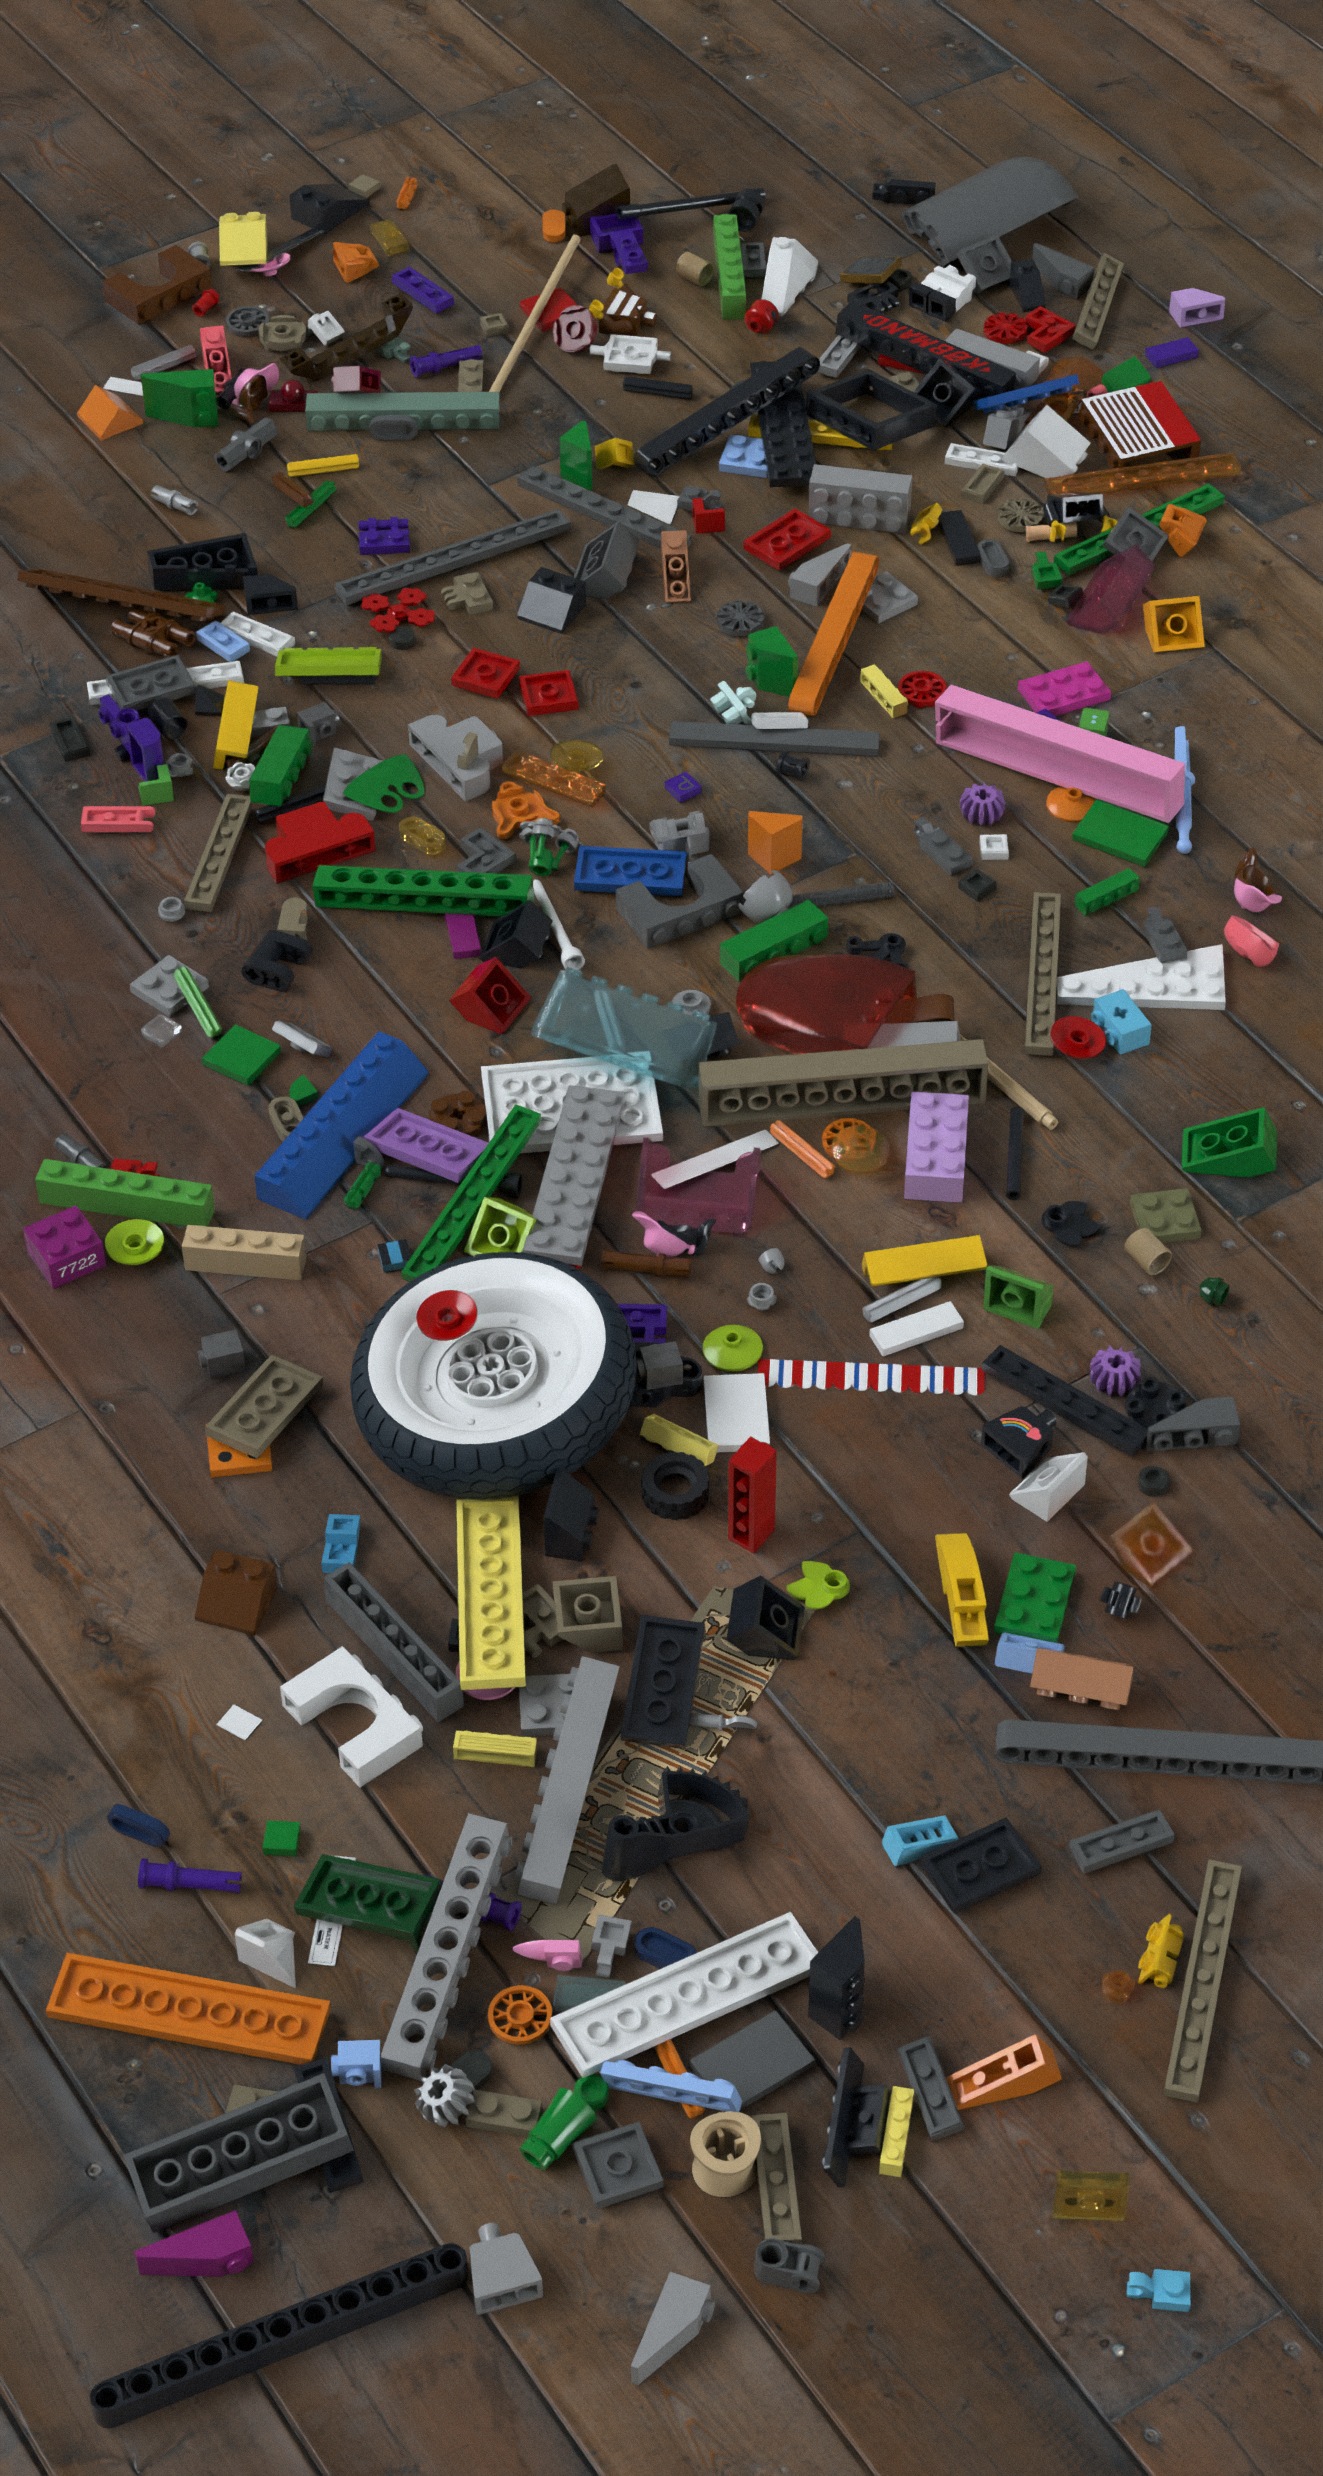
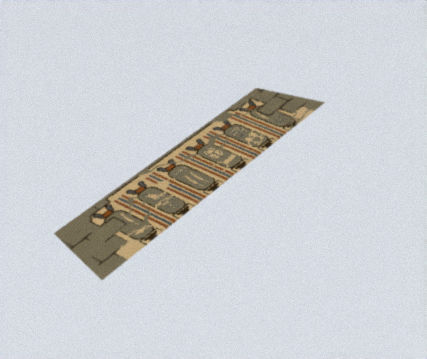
M714 1586L690 1620L705 1623L706 1639L702 1645L691 1714L699 1713L717 1716L722 1714L724 1719H730L739 1715L746 1716L783 1660L748 1656L726 1640L733 1589ZM800 1603L805 1607L803 1629L816 1609H808L805 1604ZM622 1720L594 1761L557 1904L554 1905L518 1895L520 1882L515 1880L512 1881L501 1899L511 1903L514 1901L521 1902L520 1918L546 1940H579L583 1964L591 1952L598 1915L614 1917L639 1877L616 1882L609 1880L603 1875L601 1868L610 1821L619 1815L630 1816L635 1821H639L640 1817L649 1819L652 1815L660 1816L658 1791L661 1775L665 1768L668 1766L671 1771H676L681 1766L683 1771L689 1772L694 1767L695 1773L702 1775L707 1771L708 1774L738 1727L722 1728L720 1731L716 1728L689 1725L686 1749L622 1741L620 1737ZM669 1795V1799L691 1800L692 1798L683 1795Z

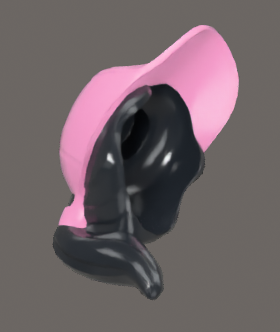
M635 1211L632 1214L633 1218L645 1228L644 1246L655 1253L656 1256L659 1253L666 1254V1257H675L682 1252L689 1255L701 1254L708 1244L711 1228L716 1223L715 1219H708L698 1228L688 1225L672 1226L667 1225L661 1220L655 1221L641 1211Z

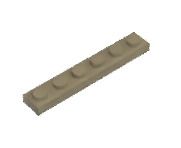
M1103 253L1098 262L1072 338L1079 344L1087 346L1092 350L1098 342L1124 263L1106 253Z
M226 795L185 897V909L212 912L253 807V803L250 802V796Z

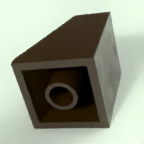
M612 164L565 192V202L562 203V211L568 217L570 228L574 229L579 237L591 235V217L616 213L617 206L630 204V188L618 165Z

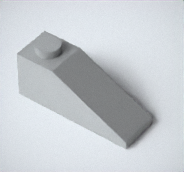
M844 544L802 563L789 577L790 598L817 607L843 575L851 557L852 545Z
M673 2272L669 2273L631 2364L632 2384L639 2385L699 2334L703 2321L709 2323L715 2308V2301L711 2300V2285Z

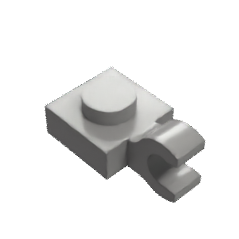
M598 1915L591 1950L600 1951L596 1975L609 1978L614 1954L625 1956L632 1921Z

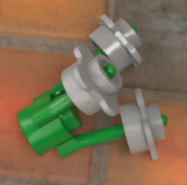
M546 818L522 822L520 824L522 832L519 834V838L525 844L530 845V862L528 867L530 871L538 876H548L551 874V870L557 871L559 862L565 852L573 853L575 849H579V846H583V843L578 839L579 835L576 831L572 829L561 830L559 826L552 825V820ZM554 834L557 836L555 844L559 848L555 858L549 849L544 848L545 839H553Z

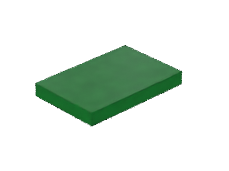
M1096 799L1072 833V840L1145 867L1168 834L1169 826Z

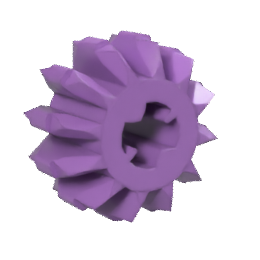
M985 782L981 786L973 784L972 788H965L960 799L963 818L969 819L970 824L979 823L980 827L983 823L992 825L993 821H1000L1005 810L1002 790H996L995 785L986 786Z
M1110 1345L1106 1351L1098 1350L1096 1357L1092 1358L1090 1363L1091 1383L1096 1384L1098 1392L1106 1390L1108 1396L1112 1393H1118L1122 1397L1125 1391L1130 1392L1135 1388V1385H1138L1141 1379L1140 1359L1135 1358L1133 1351L1124 1352L1122 1346L1119 1350H1114Z

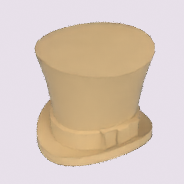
M732 2111L716 2113L698 2122L690 2136L691 2149L695 2156L692 2164V2173L697 2185L704 2192L717 2197H731L746 2191L754 2183L757 2176L756 2157L761 2144V2134L757 2123L744 2113Z

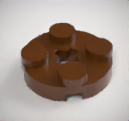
M461 1091L458 1094H450L435 1099L431 1103L429 1119L433 1122L475 1138L482 1133L481 1128L484 1125L486 1126V1108L479 1099L475 1098L473 1092ZM455 1116H463V1119L458 1120Z

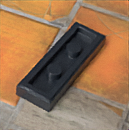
M962 510L941 512L938 523L955 566L980 562L979 551Z

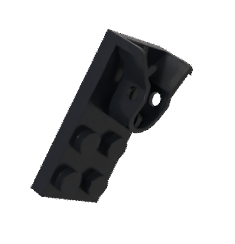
M641 1614L620 1735L622 1741L686 1749L702 1645L706 1639L705 1623Z

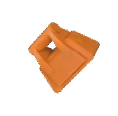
M333 243V262L346 283L378 268L379 263L369 247L361 244Z
M1169 504L1159 526L1163 532L1169 535L1167 540L1179 557H1183L1197 544L1207 519L1185 508Z

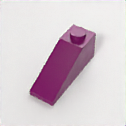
M236 2210L134 2251L140 2275L221 2277L228 2273H239L248 2265L254 2263L251 2244Z

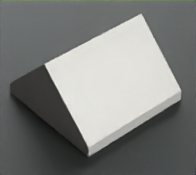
M1085 1452L1046 1458L1009 1496L1012 1500L1048 1522L1085 1485L1087 1455Z

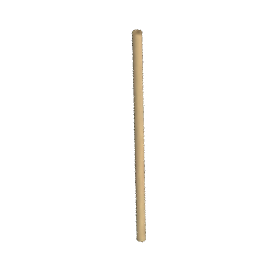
M578 235L571 237L489 392H500L581 240Z

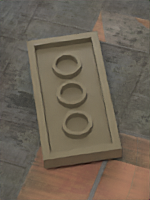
M271 1355L205 1426V1436L258 1458L323 1386V1376Z

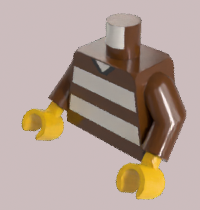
M614 268L607 277V283L613 287L617 286L618 289L614 288L604 305L599 300H593L588 310L598 318L599 333L636 336L643 325L655 327L657 314L647 312V300L637 296L626 283L623 284L621 280L624 274L619 268Z

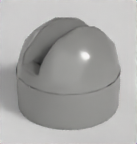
M778 1248L769 1249L759 1257V1262L767 1273L776 1274V1269L782 1270L784 1267V1257Z

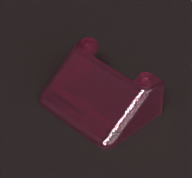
M644 1137L636 1211L644 1212L653 1220H661L667 1225L672 1226L688 1225L698 1228L704 1221L715 1219L716 1223L712 1226L711 1231L744 1233L751 1227L753 1221L762 1152L760 1148L754 1147L753 1152L742 1154L736 1162L735 1173L709 1171L663 1189L651 1174L670 1167V1153L665 1146L652 1143L650 1138Z

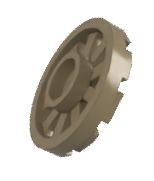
M1013 498L1006 500V503L1003 502L1000 505L997 519L1001 526L1010 531L1026 532V526L1042 525L1044 510L1034 500L1031 502L1027 498H1020V500Z

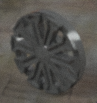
M256 306L238 307L230 311L226 316L228 331L232 334L235 333L239 337L258 336L261 323L264 322L265 325L270 322L268 312Z
M735 600L733 603L727 602L717 612V625L723 632L729 635L748 636V634L757 632L763 627L764 612L760 606L757 607L755 603L747 601V603L743 602V600Z

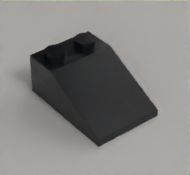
M337 184L303 185L289 195L291 219L313 229L325 230L322 232L324 234L330 232L370 203V199Z

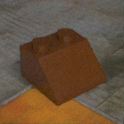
M215 1549L203 1574L195 1621L255 1636L278 1587L275 1564Z

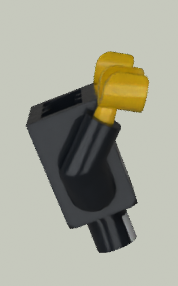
M1068 492L1048 494L1043 508L1048 525L1051 527L1049 539L1052 542H1055L1056 536H1059L1064 541L1066 526L1061 523L1099 520L1104 523L1101 529L1102 533L1113 528L1118 522L1113 518H1109L1110 514L1103 505V494Z

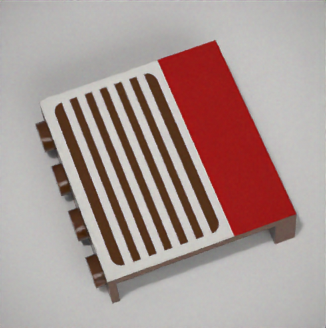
M1162 381L1082 399L1081 410L1078 412L1079 421L1081 424H1084L1088 430L1089 437L1095 441L1099 452L1105 456L1110 469L1114 470L1118 478L1122 477L1124 462L1182 449L1189 461L1199 459L1201 439Z

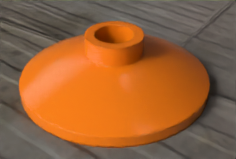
M1060 786L1049 793L1046 806L1048 811L1059 820L1081 822L1097 798L1082 794V791L1075 787L1068 789Z

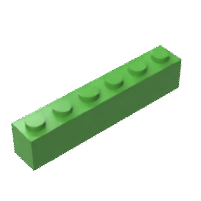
M714 215L713 239L722 319H744L746 313V290L737 215Z
M50 1159L43 1160L35 1179L39 1203L66 1208L77 1205L79 1210L186 1227L187 1225L208 1227L215 1210L212 1185Z

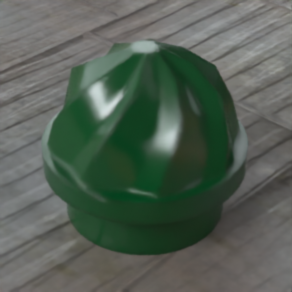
M1208 1277L1200 1284V1296L1210 1306L1213 1304L1221 1306L1229 1293L1230 1285L1225 1283L1221 1277Z

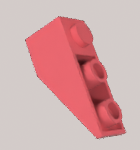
M221 325L200 328L205 369H213L216 393H221L224 390L225 383L228 380H232L224 327Z

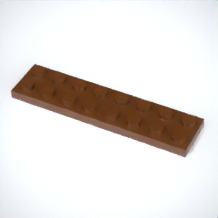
M40 568L18 571L17 581L26 582V587L41 589V587H49V591L54 593L73 592L72 596L88 598V596L96 597V601L111 603V600L120 601L119 605L135 607V605L143 606V610L151 612L167 610V615L181 617L182 614L191 615L190 619L197 621L214 620L215 616L224 615V604Z

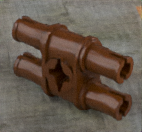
M138 607L131 608L128 613L129 622L136 625H130L117 619L111 626L113 635L127 640L132 647L146 650L148 654L157 653L165 657H172L178 655L179 649H177L178 645L171 641H177L187 647L192 646L195 642L194 631L179 626L176 620L164 618L158 612L149 613Z

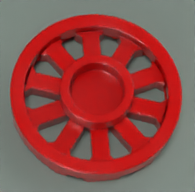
M1006 312L997 313L995 316L992 314L987 317L983 326L984 335L989 340L1000 344L1017 343L1026 337L1028 330L1023 317H1018V314L1014 313L1006 314Z
M914 671L900 679L898 689L907 698L908 705L912 704L913 707L923 708L924 706H935V701L945 692L947 685L945 680L936 673Z

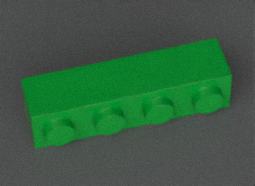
M1128 868L1076 893L1074 906L1084 916L1093 913L1139 890L1140 877Z

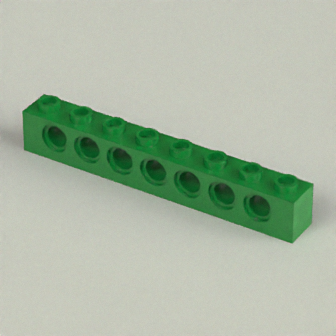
M319 865L312 885L315 907L504 916L528 900L532 902L534 900L532 875Z

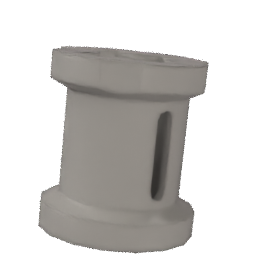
M200 241L192 243L188 248V253L209 267L211 261L208 256V246Z

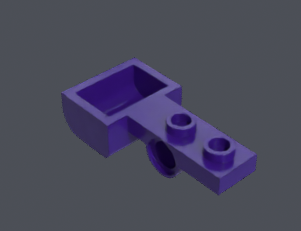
M616 213L590 218L591 237L598 252L614 250L617 267L622 266L626 275L648 271V262L639 246L643 245V228L638 218L619 220Z
M109 694L100 697L101 709L98 710L99 717L103 724H107L110 727L114 739L118 738L131 757V765L144 782L158 780L157 765L164 764L160 732L150 719L143 718L139 720V713L135 709H120Z

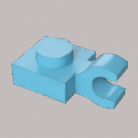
M1154 2269L1152 2278L1141 2272H1130L1129 2282L1127 2281V2297L1152 2299V2309L1189 2312L1191 2305L1190 2272Z

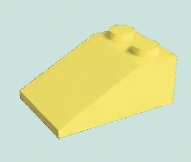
M249 212L247 215L226 213L224 216H220V266L267 264L268 238L266 214Z

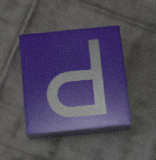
M687 772L665 781V789L679 803L702 793V786Z

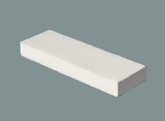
M953 443L949 446L944 463L976 470L982 464L1004 470V475L1016 476L1019 469L1016 463L1012 465L1002 459L1005 454L1004 452Z
M232 612L220 623L247 641L250 646L274 656H278L279 650L292 648L295 645V637L235 612Z
M951 1301L874 1327L870 1329V1337L881 1355L886 1356L964 1328V1321Z

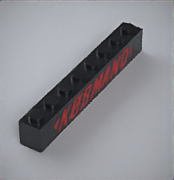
M851 301L837 315L835 334L926 374L929 373L939 358L946 360L983 391L979 396L982 399L1014 390L1015 371L857 302Z

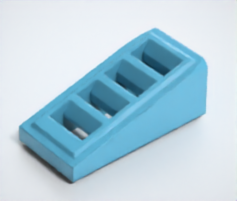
M944 1815L887 1826L882 1845L893 1865L900 1866L918 1860L921 1856L959 1838ZM937 1829L942 1837H937L934 1830Z

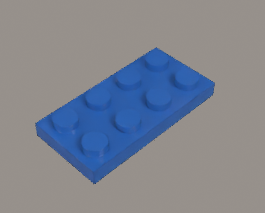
M1075 374L973 401L975 411L983 409L984 413L1004 409V403L1006 407L1049 397L1050 394L1052 396L1072 391V385L1079 384L1078 375Z
M579 846L574 890L616 893L618 888L641 881L651 895L682 896L687 852Z

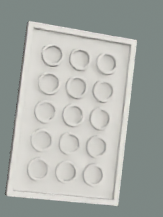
M650 1052L481 1066L489 1142L515 1104L540 1113L542 1120L520 1153L550 1151L569 1085L625 1092V1102L613 1145L663 1141V1130Z

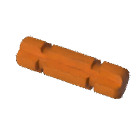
M407 177L396 201L398 209H408L418 186L415 177Z

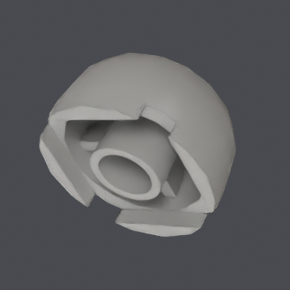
M778 870L771 871L774 875L770 878L766 875L760 877L743 895L746 899L744 905L739 902V909L753 922L760 924L788 910L792 903L793 892L791 886Z

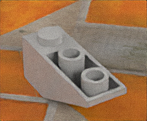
M1015 405L1005 407L988 415L983 444L1005 450L1008 449L1020 434L1031 412L1024 411V407Z

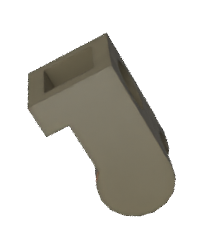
M297 897L289 898L283 903L277 931L297 936L307 941L306 925L308 923L306 902Z

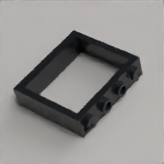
M868 369L807 392L806 410L809 417L874 451L935 427L937 404ZM868 394L897 409L902 414L876 423L842 405V403Z

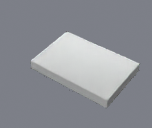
M764 1373L704 1376L707 1438L709 1441L719 1445L716 1453L737 1452L750 1436L770 1445Z

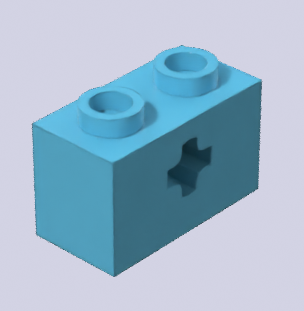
M1124 989L1094 999L1093 1012L1091 1013L1092 1022L1103 1030L1108 1044L1113 1045L1120 1055L1149 1045L1152 1024Z

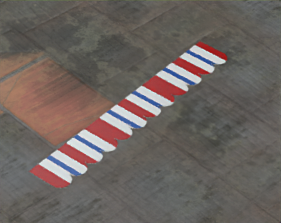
M759 1359L758 1373H764L765 1387L773 1386L776 1381L779 1386L789 1388L796 1382L798 1387L804 1389L810 1388L813 1384L819 1389H828L833 1384L839 1390H847L852 1385L856 1390L865 1391L871 1385L875 1391L883 1392L890 1386L893 1391L899 1393L906 1391L908 1387L914 1393H923L928 1387L929 1391L934 1394H941L947 1388L949 1393L954 1395H960L966 1389L969 1394L974 1396L982 1394L985 1389V1372L982 1371V1368Z

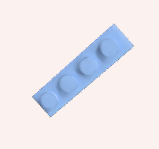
M618 2060L617 2063L604 2061L600 2072L609 2089L726 2112H739L742 2104V2099L736 2087L723 2079H715L713 2082L702 2080L691 2073L676 2075L656 2066H651L649 2069L636 2067L633 2063L625 2060Z

